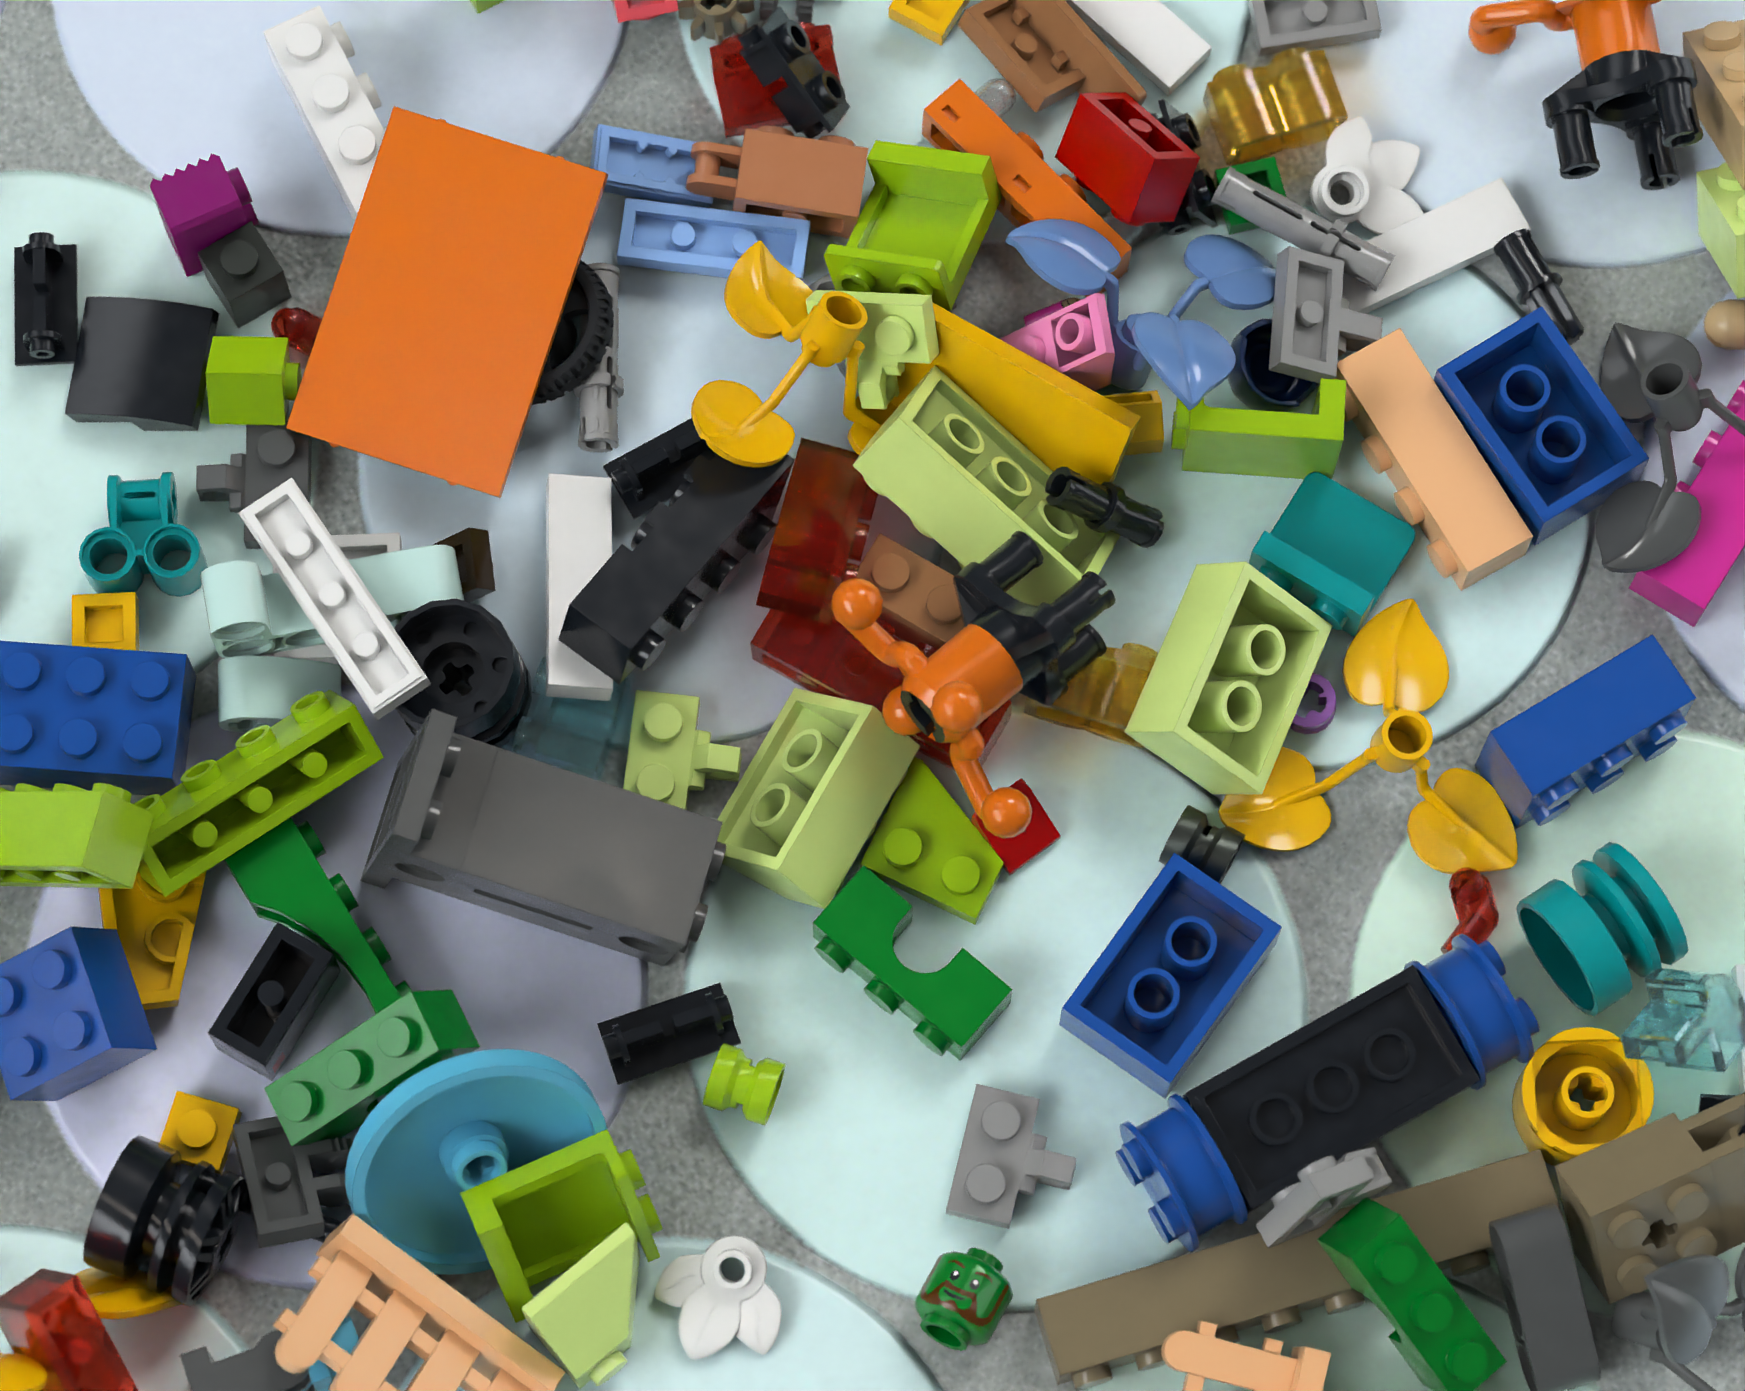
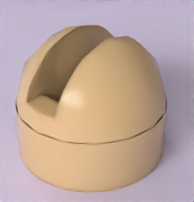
M1745 300L1720 301L1707 311L1704 319V329L1706 337L1716 347L1727 350H1745Z

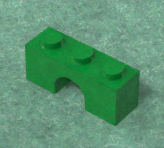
M863 865L814 920L813 938L819 942L814 949L824 961L838 972L844 973L850 968L868 984L863 989L864 992L884 1011L893 1015L899 1009L915 1022L917 1026L913 1030L914 1034L930 1050L939 1056H943L948 1050L961 1061L1011 1003L1012 988L964 948L944 968L932 973H919L905 967L896 957L893 946L897 938L912 922L913 906Z
M452 989L410 991L265 1087L264 1090L291 1146L309 1145L326 1139L335 1140L337 1137L342 1138L362 1125L371 1111L378 1105L377 1098L395 1089L405 1080L423 1069L446 1059L473 1052L480 1048V1045Z
M1365 1198L1317 1239L1349 1285L1373 1302L1396 1330L1388 1338L1426 1387L1433 1391H1474L1507 1362L1399 1213L1370 1198Z

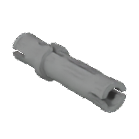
M1231 166L1225 173L1211 200L1212 203L1236 213L1265 231L1302 250L1343 260L1344 272L1370 286L1375 291L1395 257L1394 254L1387 253L1347 231L1348 224L1336 219L1332 223L1285 196L1253 181Z
M592 263L587 265L601 278L610 294L613 304L612 310L614 311V325L611 328L613 333L610 338V344L605 347L607 351L603 355L600 364L597 363L595 365L596 370L589 375L587 380L584 378L580 381L582 384L574 388V394L579 398L580 408L578 447L589 452H609L613 448H618L617 406L618 398L624 392V379L618 375V290L620 269L612 264ZM588 314L580 315V341L586 329Z

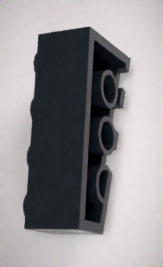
M717 453L711 461L700 454L684 472L683 478L685 480L674 493L669 506L659 501L644 518L643 523L631 541L630 546L634 550L631 551L621 544L569 604L558 640L609 676L617 684H620L636 667L642 671L647 670L666 645V639L664 638L674 628L680 632L685 631L700 613L704 605L702 599L712 589L717 593L723 592L737 575L741 567L740 560L749 551L755 556L758 555L769 544L778 528V525L772 520L795 459L787 454L776 464L752 468L734 464Z

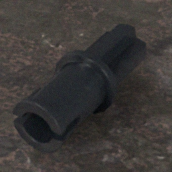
M1521 229L1507 235L1494 246L1493 250L1501 259L1519 290L1516 296L1520 305H1527L1531 312L1542 306L1568 344L1572 345L1584 333V327L1560 288L1563 281L1561 275L1558 272L1552 273L1532 240L1529 230Z

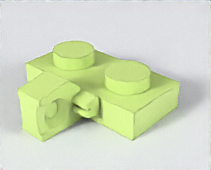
M815 290L806 299L808 315L812 308L819 303L821 297L832 290ZM840 291L856 298L864 306L868 316L867 322L857 338L858 341L865 345L859 357L857 389L861 406L865 409L885 410L891 400L900 394L897 376H901L902 372L905 371V363L930 364L940 353L932 295Z
M636 690L623 789L687 810L689 790L703 791L705 779L739 781L742 760L741 748L710 743L711 732L697 730L700 708L699 697Z

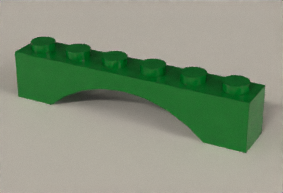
M290 817L224 859L257 916L274 923L279 922L333 953L336 960L347 969L366 994L375 1014L412 991L405 980L396 986L391 982L382 965L392 960L388 951L372 926L363 932L358 928L349 912L359 905L340 873L328 879L317 858L324 855L326 851L307 820L296 826Z

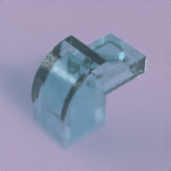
M1666 968L1656 969L1645 977V983L1650 1001L1621 1035L1626 1058L1665 1062V1065L1668 1067L1725 1072L1745 1047V1003L1736 982L1728 975L1721 973Z

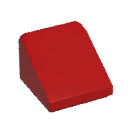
M1022 778L1010 787L1024 794L1032 807L1031 822L1023 833L1013 838L1003 839L987 830L976 812L971 816V822L1004 862L1003 868L1009 875H1012L1061 837L1036 796Z

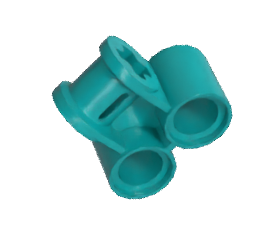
M162 472L160 479L122 481L119 475H109L107 479V509L110 527L96 529L87 535L79 551L81 567L97 594L137 592L143 583L144 575L148 574L151 575L153 582L159 590L170 596H186L198 590L202 586L201 572L208 568L197 537L190 529L177 524L178 503L174 473ZM183 550L191 554L189 561L181 569L170 571L160 567L163 558L171 551ZM117 553L127 557L123 568L116 573L102 574L97 571L98 564L107 555Z

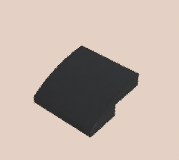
M87 297L65 414L76 422H132L143 431H198L206 390L205 372L212 338L216 335L219 313L211 308L169 301L125 297Z

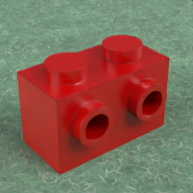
M1126 92L1080 93L1055 155V158L1074 174V180L1081 187L1094 192L1111 207V213L1116 219L1137 227L1144 226L1145 223L1173 222L1201 158Z

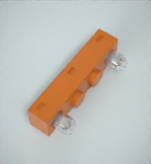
M993 78L973 92L961 79H958L924 109L922 135L936 149L990 156L1002 195L997 209L1016 228L1030 222L1045 219H1063L1084 224L1103 235L1119 252L1121 261L1117 269L1111 274L1119 280L1128 272L1132 252L1130 244L1141 235L1144 226L1137 227L1125 224L1116 219L1111 212L1102 219L1086 203L1087 197L1084 191L1073 178L1066 174L1059 176L1043 161L1044 155L1037 143L1024 132L1016 134L1001 119L1012 109L1016 101V92L1010 82L1002 78ZM1103 287L1098 293L1103 294L1106 289Z

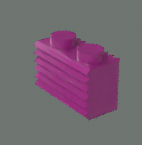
M211 153L208 161L199 158L196 166L187 164L185 171L176 168L173 176L164 173L161 181L156 179L151 181L150 189L164 228L187 277L203 271L197 252L252 221L254 226L260 225L251 204L252 198L238 167L226 171L218 155Z

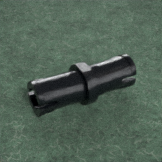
M1068 467L1057 468L1046 482L1045 493L1050 494L1046 497L1048 504L1083 518L1085 525L1096 532L1106 533L1112 531L1144 548L1153 546L1163 533L1164 522L1160 521L1163 518L1162 512L1129 498L1120 486L1112 482L1096 483Z

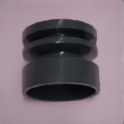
M460 599L430 601L407 613L394 627L431 682V685L395 708L404 719L408 728H410L412 734L416 735L430 711L435 709L458 717L453 730L454 733L499 748L507 744L525 722L532 702L531 675L501 621L481 605ZM461 680L472 688L464 696L453 688Z
M138 1135L128 1143L120 1154L98 1198L88 1226L83 1249V1261L91 1267L127 1281L136 1274L147 1257H149L147 1287L151 1291L161 1294L172 1283V1298L175 1301L192 1306L199 1300L212 1277L221 1268L231 1248L239 1223L240 1207L245 1191V1180L242 1176L226 1170L214 1182V1166L202 1160L194 1166L183 1183L180 1184L181 1153L176 1149Z

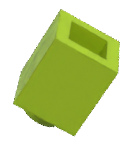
M213 336L205 372L210 424L286 425L290 400L296 399L302 381L301 364L290 363L288 337Z

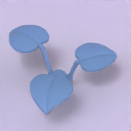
M1045 219L1030 222L1014 229L1008 234L1004 242L1017 249L1036 274L1061 291L1075 295H1092L1100 292L1104 287L1107 292V312L1115 351L1111 384L1127 390L1139 389L1144 386L1153 368L1188 410L1193 409L1211 390L1223 383L1231 374L1236 362L1233 348L1215 329L1197 320H1179L1196 296L1209 288L1213 296L1222 305L1238 310H1254L1264 307L1274 300L1276 269L1273 268V265L1260 253L1240 241L1222 235L1210 234L1197 237L1188 244L1184 253V263L1199 278L1191 283L1167 316L1148 312L1132 314L1127 319L1119 321V281L1111 273L1117 269L1121 257L1116 248L1103 235L1084 224L1074 221Z

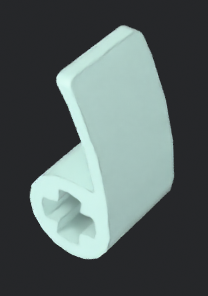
M246 655L224 658L218 662V725L224 730L233 732H248L262 725H269L271 727L277 721L291 714L290 708L297 700L312 692L323 691L325 693L328 690H332L341 696V668L338 664L287 657Z

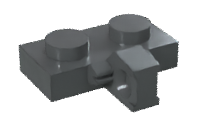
M246 425V454H231L230 465L197 466L196 491L199 495V500L229 501L230 512L239 513L292 477L311 505L312 437L288 430L286 425ZM244 523V543L246 548L262 549Z

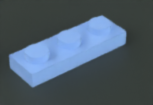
M625 198L617 261L618 265L728 278L739 258L754 243L761 240L781 265L796 275V278L804 281L811 220Z

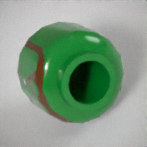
M969 1248L967 1253L953 1251L941 1254L915 1300L916 1310L923 1319L920 1324L922 1330L936 1342L953 1350L964 1351L968 1345L978 1346L986 1344L991 1339L1013 1297L1009 1281L1001 1274L1003 1270L1002 1263L990 1253L978 1248Z

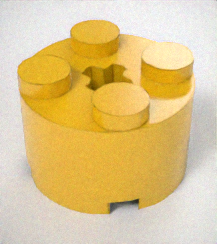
M1593 1027L1568 1029L1557 1033L1535 1051L1534 1057L1528 1061L1518 1077L1512 1098L1514 1123L1521 1139L1527 1146V1150L1532 1152L1541 1149L1544 1161L1555 1167L1645 1126L1653 1108L1654 1087L1648 1066L1638 1053L1636 1055L1626 1044L1620 1041L1621 1038L1613 1033ZM1576 1088L1582 1089L1584 1099L1595 1100L1589 1111L1581 1110L1579 1103L1570 1100V1096Z

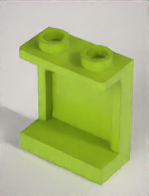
M875 140L867 157L875 182L874 187L846 246L829 244L824 253V259L835 290L932 295L933 303L951 311L1002 199L991 158L986 155Z
M1321 378L1311 414L1208 407L1204 403V398L1193 409L1188 410L1177 397L1176 411L1173 413L1171 449L1183 450L1182 471L1304 479L1312 472H1319L1332 479L1344 439L1346 380Z
M608 1129L460 1193L515 1323L526 1319L522 1307L534 1298L529 1288L530 1286L570 1269L625 1222L635 1232L636 1240L640 1243L647 1261L651 1262L660 1258L652 1234L663 1230L662 1224L648 1193L637 1197L635 1193L636 1189L646 1186L640 1168L631 1149L618 1153Z

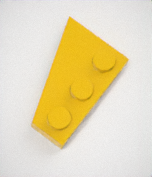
M207 871L166 897L144 881L139 872H137L133 889L98 888L103 929H117L144 1010L178 1006Z

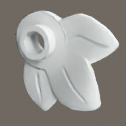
M1362 116L1354 117L1342 123L1329 136L1325 144V167L1316 174L1312 181L1310 199L1313 208L1319 216L1332 223L1336 219L1346 224L1356 221L1375 234L1385 233L1423 215L1424 213L1417 202L1402 191L1415 171L1420 148L1415 144L1400 140L1373 142L1369 127ZM1333 184H1341L1349 191V201L1347 204L1340 205L1333 201L1330 195Z
M724 1236L713 1242L704 1254H690L678 1257L664 1269L658 1280L654 1296L671 1306L682 1307L679 1317V1336L684 1350L691 1359H700L716 1353L730 1343L734 1336L738 1337L752 1350L764 1355L771 1349L779 1333L782 1317L781 1303L774 1291L764 1282L767 1275L766 1257L759 1245L745 1236ZM736 1257L743 1262L745 1275L741 1280L731 1281L723 1275L721 1267L724 1259Z

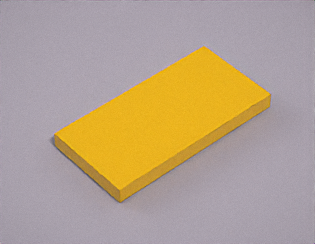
M933 303L940 353L930 364L905 363V371L902 372L901 376H897L900 394L894 397L891 402L898 407L934 366H937L1053 472L1059 467H1068L1096 483H1113L1141 416Z

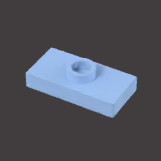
M598 124L595 128L590 168L609 175L603 192L663 203L710 208L713 204V197L697 195L686 189L687 177L690 174H694L696 161L691 157V148L696 143L695 141Z

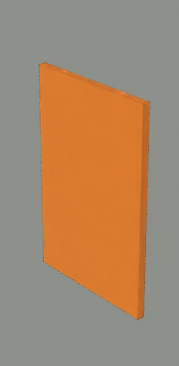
M394 106L286 429L328 442L330 446L335 448L340 446L445 480L452 486L461 485L501 498L609 175L605 172L567 161L562 156L554 157L449 124L444 119L436 120Z

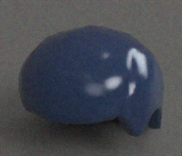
M1261 319L1241 330L1230 344L1235 353L1236 362L1227 379L1233 394L1250 409L1286 412L1299 407L1317 388L1318 383L1269 370L1272 319Z

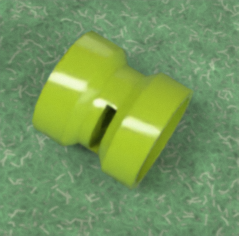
M723 1043L710 1073L703 1105L723 1111L729 1107L737 1109L738 1105L741 1104L743 1105L742 1112L746 1120L765 1126L777 1099L786 1064L765 1058L754 1067L752 1066L753 1059L747 1058L742 1049Z

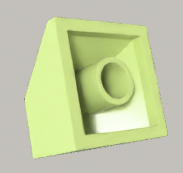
M626 1222L522 1307L531 1331L579 1389L590 1380L596 1386L602 1385L621 1370L628 1361L623 1356V1353L631 1347L640 1253L635 1232Z

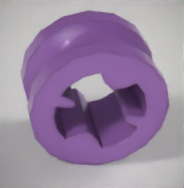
M1315 673L1312 674L1303 697L1308 694L1309 690L1317 691L1319 693L1318 705L1326 706L1321 713L1311 710L1305 718L1295 714L1290 729L1304 735L1316 734L1326 729L1333 721L1336 712L1335 690L1327 679Z

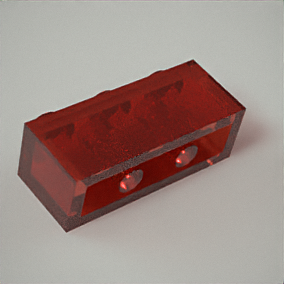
M801 437L756 601L757 606L831 625L833 618L831 609L832 595L841 583L850 578H857L859 565L848 563L847 561L848 559L861 561L870 525L858 522V519L871 522L878 493L867 485L863 475L852 466L859 456L856 452Z
M41 1268L0 1296V1328L13 1352L35 1359L47 1371L46 1386L40 1391H139L77 1275Z

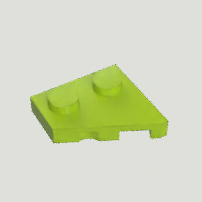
M914 757L908 767L906 777L899 785L860 863V868L864 865L882 881L976 925L1003 870L1004 862L924 761Z

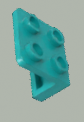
M1312 472L1304 478L1270 533L1267 531L1263 532L1251 552L1249 564L1330 623L1332 629L1343 630L1355 637L1412 547L1416 534L1413 527L1322 473Z

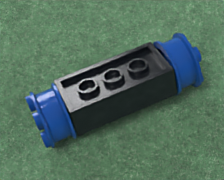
M1459 934L1452 938V950L1425 965L1415 960L1405 964L1404 970L1191 1089L1182 1097L1178 1094L1170 1096L1168 1098L1169 1109L1135 1127L1129 1121L1120 1124V1133L1124 1144H1122L1120 1150L1115 1152L1116 1157L1132 1185L1136 1186L1142 1183L1155 1206L1149 1208L1148 1212L1162 1239L1167 1244L1178 1239L1187 1250L1193 1252L1199 1249V1236L1229 1219L1234 1220L1237 1224H1243L1248 1220V1213L1271 1201L1273 1196L1285 1188L1301 1182L1297 1174L1308 1165L1328 1156H1333L1337 1162L1346 1153L1365 1148L1468 1088L1474 1090L1481 1089L1486 1085V1074L1514 1058L1521 1063L1530 1061L1534 1057L1531 1036L1540 1031L1539 1025L1527 1003L1521 997L1514 999L1502 976L1506 974V970L1493 945L1487 940L1477 945L1467 935Z

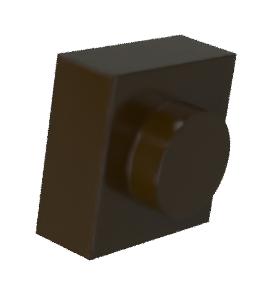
M469 527L433 544L448 545L455 549L464 601L472 602L496 591L488 530Z

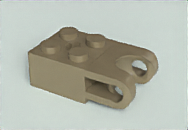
M1745 1093L1739 1094L1682 1121L1673 1112L1555 1166L1573 1252L1609 1305L1629 1295L1648 1289L1644 1276L1671 1262L1700 1254L1717 1256L1745 1242V1133L1740 1136L1738 1135L1741 1128L1745 1125Z

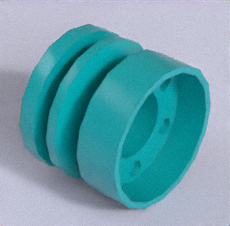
M1608 842L1596 850L1592 857L1593 862L1581 860L1574 865L1571 872L1576 891L1564 881L1553 879L1519 901L1516 907L1521 928L1540 964L1556 986L1576 1007L1585 1014L1594 1017L1630 993L1633 986L1628 967L1640 977L1650 980L1661 971V963L1673 965L1688 952L1687 938L1680 920L1662 889L1630 852L1621 845Z

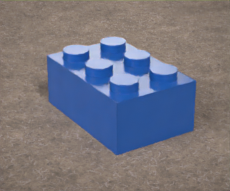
M1542 306L1436 371L1434 382L1532 533L1533 538L1531 542L1534 546L1604 504L1606 499L1615 490L1629 483L1639 481L1650 459Z
M1652 634L1490 731L1475 763V767L1480 775L1496 790L1516 829L1532 819L1535 820L1538 826H1542L1565 812L1571 806L1568 799L1585 787H1588L1590 792L1595 794L1614 783L1624 774L1621 767L1641 754L1645 762L1670 749L1678 741L1674 735L1688 724L1685 716L1696 697Z
M0 641V785L16 786V784L22 783L53 789L55 783H63L92 791L94 783H104L120 787L134 795L149 796L159 794L161 796L181 784V776L186 771L196 685V673L187 654Z
M1174 853L1062 1007L1059 1025L1166 1099L1275 947L1282 926Z

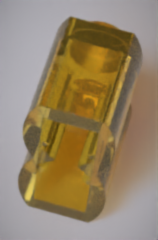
M1303 47L1291 48L1277 54L1272 58L1271 64L1266 67L1248 69L1246 64H1235L1218 71L1213 76V81L1207 83L1203 98L1227 166L1263 159L1285 149L1300 148L1327 140L1334 129L1346 122L1348 118L1324 50L1306 52V49Z
M1125 643L1121 649L1106 646V653L1095 659L1067 683L1068 691L1052 705L1046 706L1026 697L1024 713L1059 726L1086 730L1115 742L1146 748L1126 734L1125 730L1158 652L1135 643Z

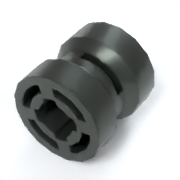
M1188 805L1171 832L1159 857V862L1166 865L1172 855L1176 853L1221 884L1246 835L1230 826L1218 828L1208 825L1206 814Z

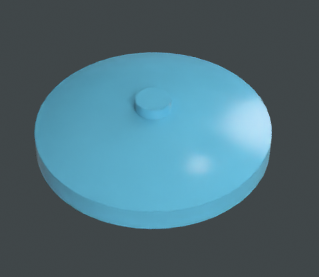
M490 1049L458 1055L438 1062L408 1078L384 1097L368 1115L353 1140L346 1163L345 1185L349 1204L354 1215L434 1274L455 1275L490 1270L492 1267L460 1193L607 1129L606 1121L586 1082L575 1071L551 1057L515 1049Z

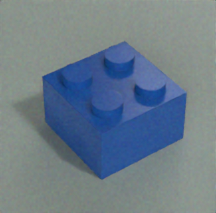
M70 926L0 964V1070L10 1100L58 1101L157 1050L117 929Z

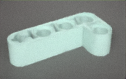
M428 545L348 560L393 628L407 613L430 601L448 599L464 601L455 549L452 546ZM251 561L224 562L208 567L201 572L210 637L219 656L223 658L246 655L261 656L326 644L279 573L262 575L259 566Z

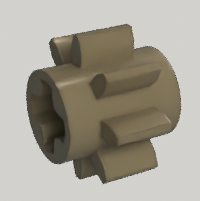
M682 0L678 2L679 19H694L690 26L691 39L696 41L704 36L715 40L719 48L723 47L725 39L735 32L742 34L747 30V20L742 14L755 10L754 0ZM724 3L727 5V7L724 8L721 5ZM708 5L711 7V9L708 10L705 8V6Z

